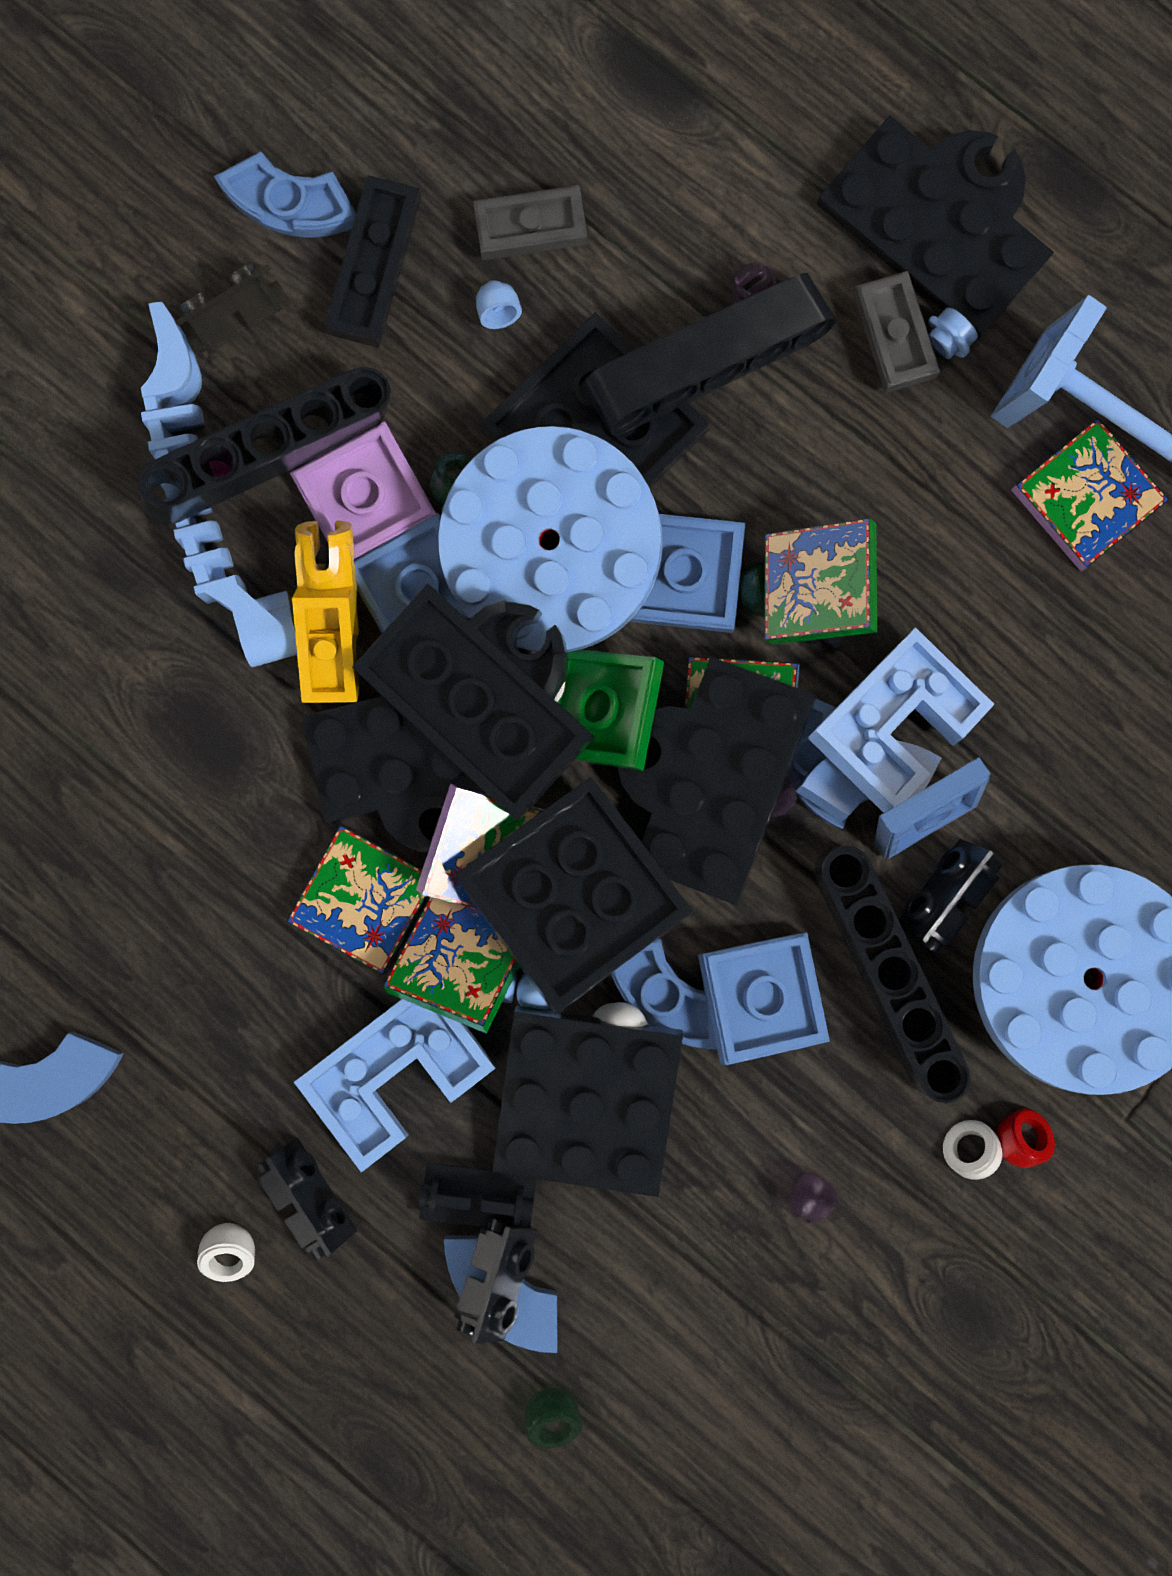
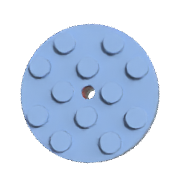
M554 426L536 427L512 433L495 441L477 454L459 474L448 493L440 519L438 536L439 555L445 580L458 605L470 619L485 606L504 600L531 605L542 612L537 623L525 626L517 635V647L538 652L545 643L546 631L555 624L564 636L567 652L590 647L618 632L637 614L647 600L659 572L663 548L661 520L656 502L646 481L634 464L621 451L597 436L576 429ZM559 536L560 542L558 546L553 550H547L546 547L549 539Z
M1079 865L1050 871L1034 877L1012 891L1000 902L986 922L978 940L973 963V988L978 1012L987 1032L1000 1051L1013 1064L1033 1078L1057 1088L1084 1094L1106 1095L1134 1090L1160 1078L1172 1069V897L1158 885L1140 875L1117 867L1104 865ZM1084 973H1085L1086 976H1087L1086 985H1085V983H1084V978H1083V977H1084Z

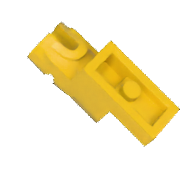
M336 520L334 524L335 531L328 534V569H326L325 564H316L315 560L320 549L318 521L304 522L295 528L297 589L292 597L302 703L357 702L359 697L358 672L352 668L357 662L356 640L359 635L357 583L354 564L352 524L347 521Z

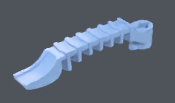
M162 302L148 304L157 338L158 354L152 374L141 387L146 412H141L142 422L150 433L151 441L148 442V447L155 459L198 440L197 436L193 434L172 437L171 433L205 427L201 408L198 405L190 404L199 395L202 386L201 373L195 354L186 335ZM160 484L167 497V500L164 501L174 500L181 493L172 484ZM208 508L179 523H175L177 527L176 530H173L175 539L185 550L187 556L183 558L185 567L189 572H193L197 583L196 586H193L195 595L207 604L217 602L233 613L241 646L249 665L256 667L297 655L293 604L289 592L286 590L253 599L247 593L246 586L239 575L226 577L224 569L234 566L229 550L227 548H218L206 552L204 545L223 540L220 526L217 521H206L196 524L195 517L212 513V508Z

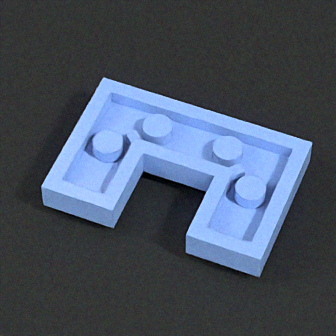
M915 627L807 738L885 813L906 801L930 775L890 735L899 724L916 709L954 746L971 731L992 708L994 703Z
M401 999L294 1083L360 1172H363L409 1135L376 1092V1089L415 1059H418L450 1103H452L497 1067L466 1025Z

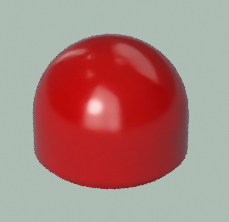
M1023 1108L1007 1115L996 1129L995 1134L998 1136L1002 1147V1157L1013 1166L1021 1168L1034 1167L1048 1161L1054 1153L1055 1141L1053 1132L1047 1121L1032 1109ZM1022 1123L1029 1124L1036 1130L1037 1143L1034 1149L1025 1142L1022 1136Z

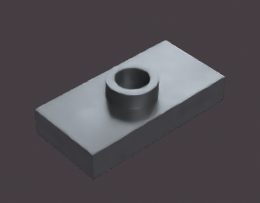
M580 185L473 201L482 260L588 245Z
M908 271L856 286L853 292L884 392L888 393L936 379L940 370Z

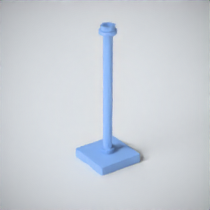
M1087 295L1044 330L992 413L991 418L1006 428H1010L1046 404L1053 393L1062 388L1172 463V434L1075 369L1077 362L1074 361L1075 357L1107 308L1090 295Z

